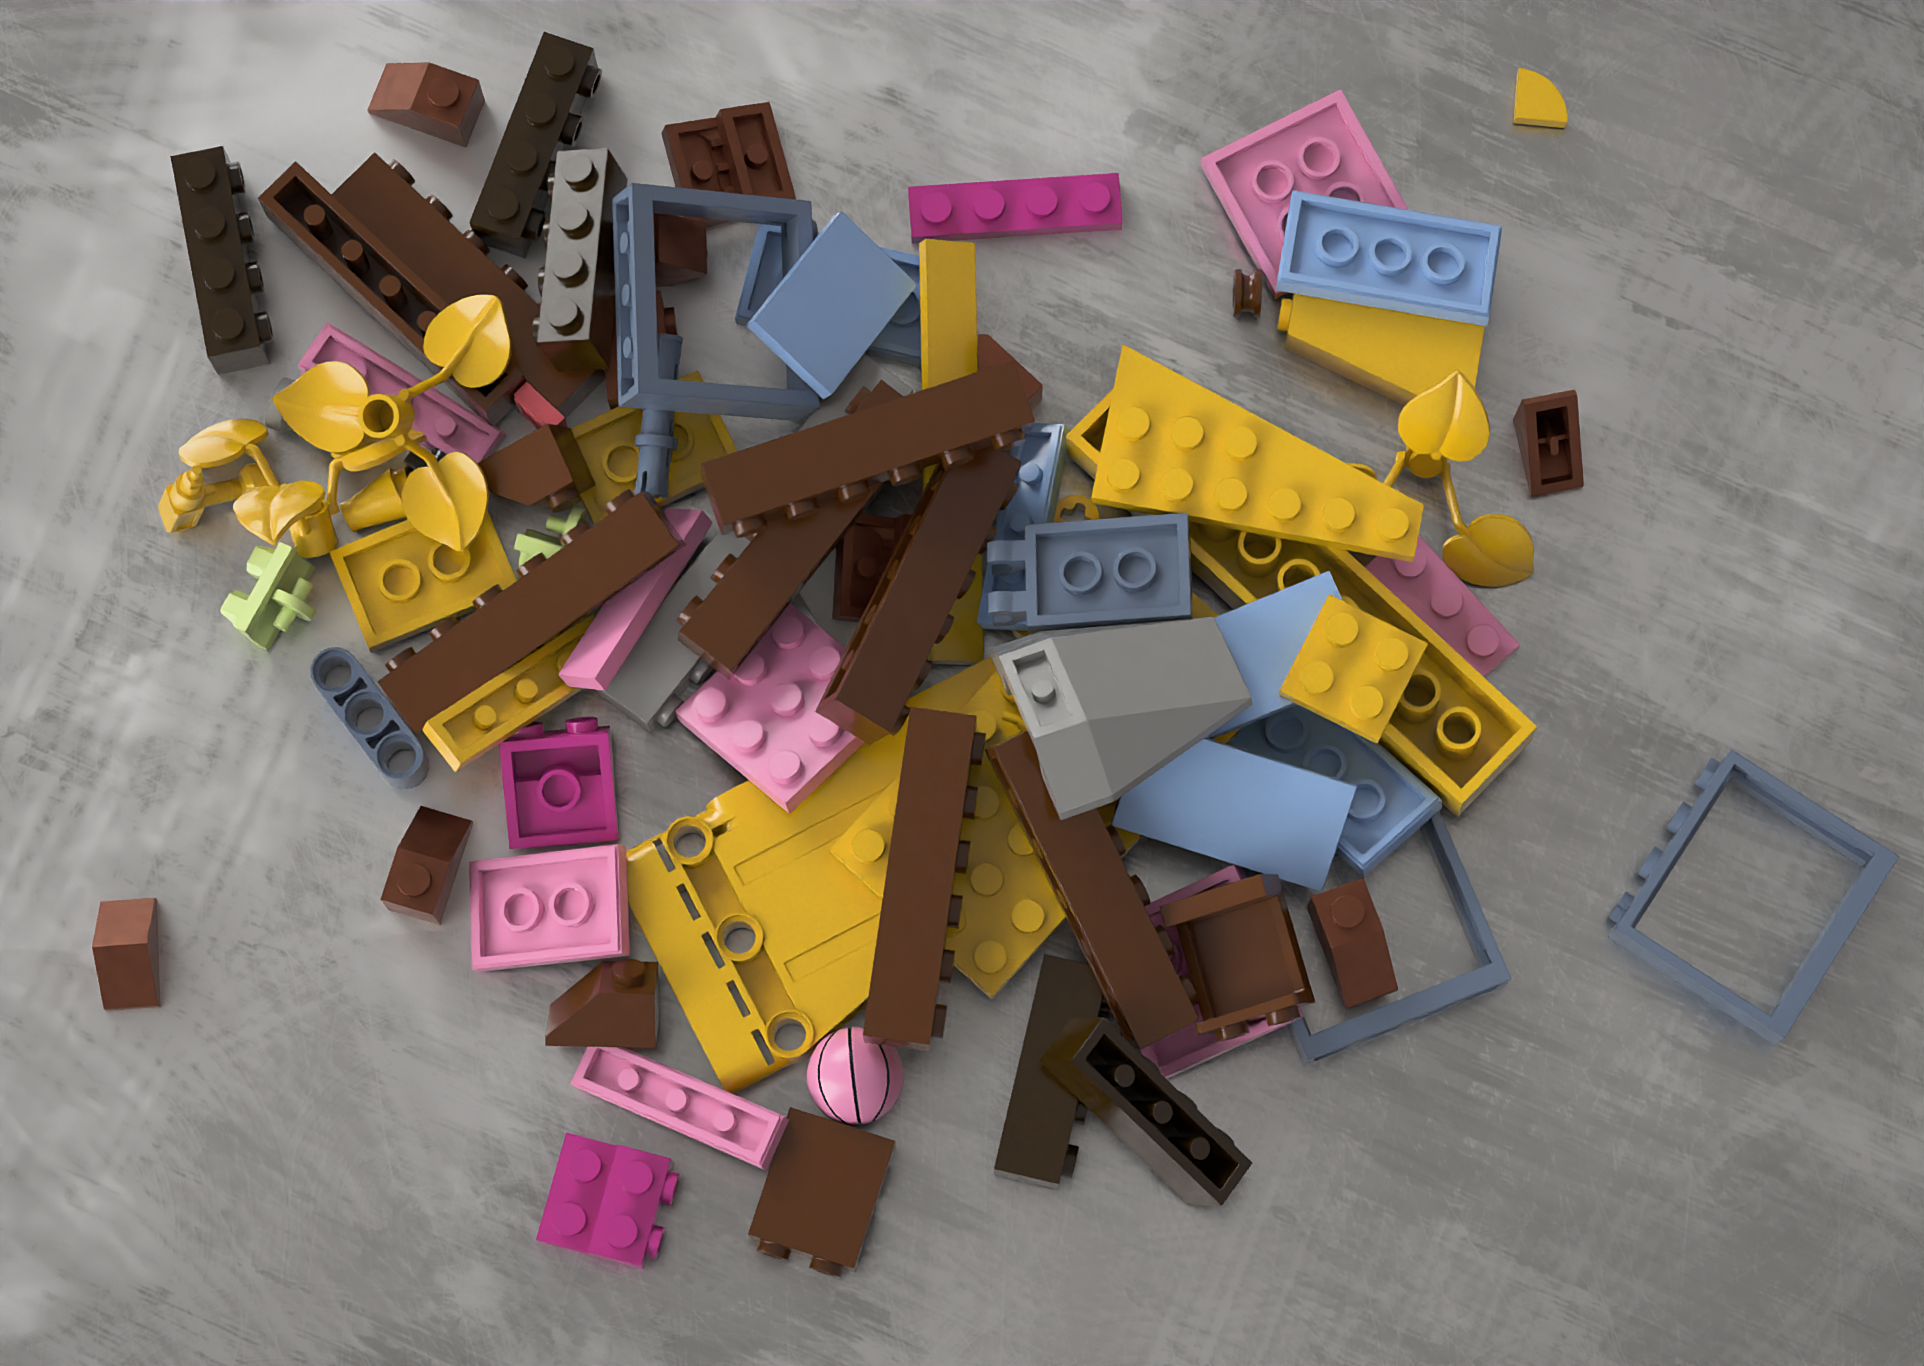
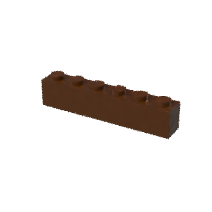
M374 152L331 195L449 305L475 295L497 296L503 303L511 335L512 350L510 362L524 374L526 382L566 419L606 379L604 369L558 372L541 347H537L535 344L533 320L536 315H540L541 302L537 304L524 291L528 287L525 280L508 264H505L501 269L487 257L491 252L490 249L472 230L467 229L462 234L451 224L449 220L453 215L438 198L432 194L426 199L422 197L412 187L416 182L415 179L398 161L393 159L387 164Z
M295 161L258 197L267 218L433 374H438L444 367L434 364L426 357L423 349L424 337L432 320L450 305ZM509 361L505 372L492 384L479 388L465 387L458 383L452 374L443 383L478 416L482 417L492 426L496 425L516 405L514 394L526 383L524 374Z
M1012 360L701 463L700 475L721 535L734 531L736 538H742L763 531L768 527L766 520L787 514L789 521L812 515L820 510L818 503L835 497H839L840 503H848L863 498L871 493V485L889 479L892 486L909 483L923 476L922 468L942 462L944 469L963 465L975 458L973 451L991 445L994 446L995 452L1014 448L1026 441L1024 434L1031 432L1035 419L1014 361Z
M881 379L872 391L863 386L844 412L849 415L903 396ZM889 480L871 485V493L852 502L840 503L839 497L818 503L819 511L801 519L789 521L787 514L766 520L768 526L766 529L745 537L750 543L738 558L729 553L717 567L710 578L717 584L708 596L703 600L696 595L681 612L677 622L683 625V627L679 631L678 641L730 680Z
M993 445L973 451L975 457L973 460L954 468L944 469L942 462L937 463L815 710L821 716L869 745L888 734L894 736L904 725L910 712V707L906 706L905 703L912 689H918L931 670L932 662L927 659L934 643L939 644L949 632L954 621V616L950 615L949 612L956 598L961 599L974 581L976 572L971 567L977 554H983L987 550V542L993 541L997 533V527L992 523L998 511L1004 510L1017 492L1019 484L1014 481V478L1022 462L1006 451L995 452Z
M630 489L624 491L603 507L608 515L594 526L590 527L587 521L578 524L559 539L564 547L548 559L543 552L532 557L516 570L520 579L505 590L499 584L491 587L472 601L477 609L460 622L455 615L448 618L428 633L433 640L429 645L418 653L412 647H409L385 664L390 673L377 682L415 735L424 733L422 729L428 720L566 632L687 545L649 491H641L636 495Z
M910 707L863 1030L864 1043L930 1052L932 1037L943 1039L947 1005L937 1004L940 982L951 984L955 950L945 949L948 927L959 929L963 901L962 895L953 894L956 873H967L971 841L960 839L963 819L974 820L978 787L968 786L971 765L982 766L986 733L976 732V715Z
M1027 728L984 749L1124 1038L1135 1049L1141 1050L1198 1021L1199 1018L1194 1009V1006L1199 1004L1197 993L1185 974L1179 977L1169 958L1175 954L1173 944L1162 925L1159 924L1154 927L1145 909L1147 905L1151 904L1149 895L1136 874L1131 877L1129 876L1121 859V856L1126 854V849L1115 827L1112 824L1107 827L1105 826L1097 808L1060 820L1044 783L1037 751Z

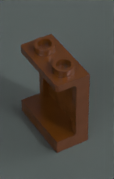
M1258 874L1159 906L1165 928H1177L1193 987L1199 999V1008L1203 1021L1195 1024L1198 1035L1215 1034L1217 1042L1234 1039L1250 1033L1248 1023L1266 1018L1268 1026L1286 1023L1301 1017L1299 1007L1315 1003L1278 874Z
M790 1107L786 1117L789 1119V1122L776 1148L748 1235L750 1239L759 1242L756 1251L762 1254L788 1261L792 1252L812 1259L809 1266L810 1269L841 1278L843 1269L856 1272L859 1255L882 1184L894 1156L896 1141Z

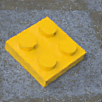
M1329 594L1278 695L1378 744L1428 643Z

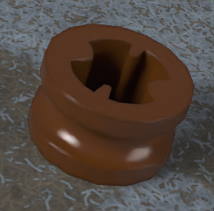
M1234 269L1233 317H1240L1243 312L1248 311L1252 313L1253 317L1260 318L1262 271L1254 270L1253 274L1244 275L1241 269Z

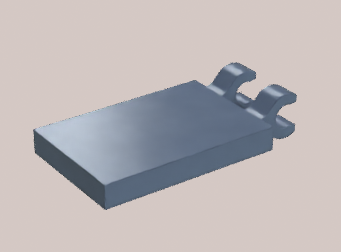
M1187 513L1025 525V540H995L987 542V563L992 565L993 576H1008L1026 569V591H994L988 593V614L992 616L993 626H1011L1027 619L1028 631L1030 634H1034L1039 631L1193 619L1190 521Z

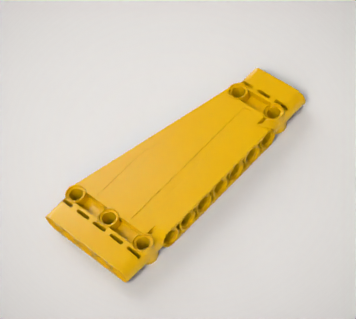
M991 656L908 698L905 705L908 707L957 713L996 671ZM909 715L902 728L894 736L888 734L871 745L865 742L790 814L748 780L711 800L705 806V811L693 817L685 816L678 818L670 824L668 830L626 851L628 904L724 1091L735 1094L789 1065L804 1062L812 1055L816 1046L825 1037L840 1030L867 1006L882 899L832 855L829 848L901 773ZM697 833L706 840L704 849L697 856L684 857L676 851V844L684 834ZM661 844L675 868L668 872L656 849ZM684 892H687L699 915V918L694 921L680 896ZM746 928L756 936L752 948L741 954L728 950L725 946L728 934L734 929ZM710 939L725 965L719 969L705 944ZM734 987L737 988L749 1012V1015L745 1017L742 1016L729 991ZM796 1024L806 1032L803 1044L791 1051L778 1047L775 1043L777 1031L784 1025ZM761 1035L774 1060V1063L770 1065L767 1064L754 1039Z

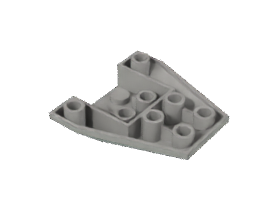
M1214 617L1039 631L989 649L990 656L1007 696L1013 695L1037 751L1042 777L1060 820L1114 802L1253 705L1252 697Z

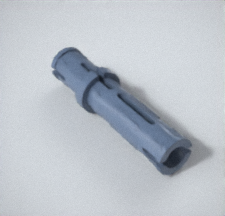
M659 333L658 337L657 334L659 379L679 380V363L683 337ZM643 409L641 433L635 436L634 447H639V461L634 495L641 491H649L653 498L658 499V496L662 499L669 498V474L672 451H677L678 439L673 438L675 411Z

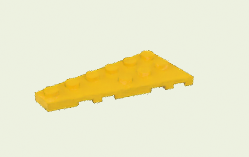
M1122 344L1091 497L1093 504L1153 515L1187 513L1191 522L1407 562L1414 561L1424 508L1423 504Z

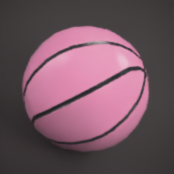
M861 1027L843 1028L825 1037L812 1053L806 1072L808 1091L816 1106L824 1115L842 1124H869L886 1115L896 1104L904 1082L902 1060L895 1047L864 1043V1028Z

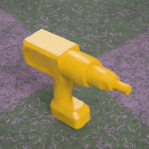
M256 462L245 465L239 471L237 478L205 485L202 468L199 465H195L192 469L180 474L174 483L166 486L158 509L166 531L170 533L180 532L197 526L205 507L237 500L240 496L255 488L268 486V483Z

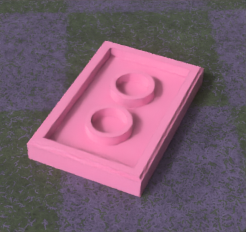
M616 844L469 862L472 970L483 972L630 956L625 846Z

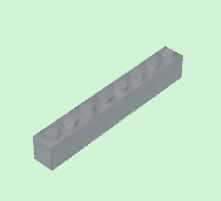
M864 353L833 394L821 402L820 408L813 412L799 431L848 415L844 411L860 389L865 386L872 391L881 379L903 397L913 394V389ZM720 530L665 597L606 690H598L602 698L650 734L659 724L667 727L677 716L675 710L684 703L680 699L682 694L692 682L700 685L714 669L678 641L679 631L683 625L677 622V619L696 595L704 600L717 583L710 578L726 556L731 553L738 558L749 545L750 541L745 537L736 538L734 531L721 535Z

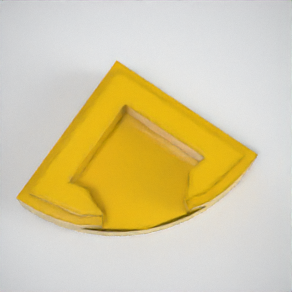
M1519 68L1516 76L1513 124L1566 128L1568 123L1567 108L1556 86L1546 77L1535 71Z

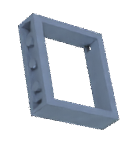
M631 183L612 199L619 407L799 421L820 408L819 403L822 398L787 364V389L659 379L653 213L781 226L782 271L784 278L818 236L816 221L812 219L811 201Z
M1731 749L1721 762L1711 757L1697 778L1695 785L1703 789L1693 806L1688 805L1684 801L1682 802L1666 827L1668 831L1674 834L1664 851L1654 846L1641 865L1637 874L1645 878L1635 896L1625 891L1608 918L1615 922L1616 926L1608 938L1776 1045L1787 1036L1899 856ZM1728 782L1861 866V869L1769 1014L1763 1012L1635 929Z
M1440 810L1424 823L1420 830L1479 968L1312 1035L1304 1017L1287 1024L1286 1026L1303 1067L1505 987L1512 979ZM1335 853L1332 862L1342 858ZM1242 867L1246 878L1264 874Z

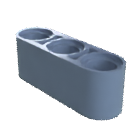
M340 647L327 648L321 651L313 659L310 671L311 679L322 697L389 784L399 789H412L420 785L427 777L429 758L419 740L353 654ZM340 665L351 668L350 679L345 685L336 688L325 685L326 675L332 668ZM369 707L382 709L383 719L377 727L371 730H363L357 727L358 716L363 710ZM409 749L415 752L416 759L410 769L404 772H394L389 769L390 758L396 751Z

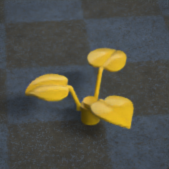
M475 295L461 299L446 307L432 320L424 337L423 349L426 357L431 362L444 368L438 374L415 386L400 390L398 395L374 394L370 396L368 382L355 367L344 362L332 361L312 367L272 398L274 405L287 424L304 440L321 450L338 453L350 451L360 446L367 434L374 438H394L398 446H404L422 458L428 467L417 468L406 478L401 494L402 508L407 519L416 530L433 540L446 544L456 551L467 549L477 537L484 524L489 502L487 480L481 467L467 454L452 452L438 462L430 451L408 437L407 433L412 429L415 421V412L410 401L423 392L445 382L451 374L461 385L479 388L492 384L505 372L511 357L512 341L503 303L494 295Z
M1456 370L1438 385L1417 395L1402 409L1398 419V432L1405 443V451L1396 453L1395 463L1382 483L1392 488L1404 467H1408L1414 475L1421 478H1431L1439 474L1453 526L1459 533L1446 540L1443 544L1442 556L1447 567L1457 577L1471 584L1488 587L1514 584L1528 578L1534 572V544L1528 530L1515 518L1502 514L1479 516L1467 526L1463 522L1450 475L1451 465L1447 461L1451 459L1464 462L1478 456L1486 448L1489 441L1490 425L1485 406L1479 394L1461 371ZM1347 463L1377 480L1375 472L1369 466Z
M231 419L207 427L179 448V456L183 463L192 467L199 465L201 468L221 466L238 459L243 454L251 456L266 479L268 486L255 488L240 496L233 504L236 518L247 530L273 546L290 529L296 553L303 558H313L325 555L338 546V539L331 516L340 512L337 503L340 472L344 468L349 471L372 468L390 460L407 450V448L398 446L394 438H374L366 434L360 446L346 452H331V456L336 459L331 461L329 465L327 499L323 501L325 499L324 489L316 482L304 480L280 485L260 448L255 445L268 437V429L263 423L253 419ZM411 429L407 433L408 437L418 444L427 441L426 435L420 431Z

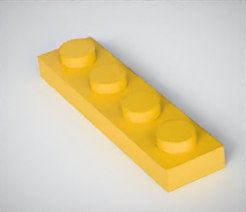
M593 614L426 722L422 731L455 772L584 689L568 687L558 674L594 620Z

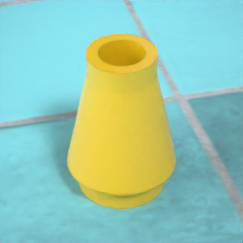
M407 467L397 471L389 468L351 499L340 504L343 517L352 532L355 533L366 527L407 518L401 502L403 485L411 473Z

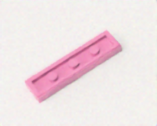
M328 322L298 364L299 369L305 373L312 367L325 362L338 361L347 363L355 367L364 376L370 388V396L374 394L398 395L400 390L409 389L422 382L419 378ZM435 388L423 392L410 401L415 412V421L412 429L426 435L427 441L419 444L431 452L435 447L446 454L462 452L479 463L495 454L506 438L503 430L495 425L490 426L482 417Z
M666 508L664 510L665 515L687 545L603 604L558 674L568 687L606 690L710 529L713 522L703 510Z
M587 1047L570 1083L584 1092L764 1170H767L789 1122V1119L783 1115L624 1047Z

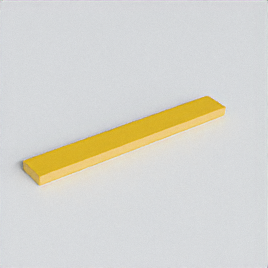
M925 239L919 243L922 390L978 372L975 243ZM937 464L923 468L924 489ZM977 554L971 567L976 572L972 585L961 599L956 598L949 612L950 615L954 616L949 632L939 644L934 643L927 659L933 664L975 665L984 660L983 628L977 623L982 597V554Z

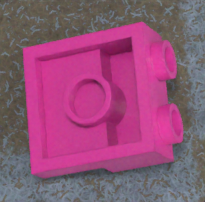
M577 717L565 721L566 729L544 731L543 722L533 721L499 744L509 849L619 839L610 725L598 726L597 717Z
M566 1133L536 1240L644 1270L647 1258L656 1260L662 1245L665 1227L658 1226L657 1222L662 1204L671 1206L677 1191L680 1174L672 1172L674 1162L671 1158L619 1144L615 1146Z

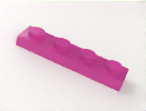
M1119 173L908 187L912 243H920L925 239L958 241L1122 230Z

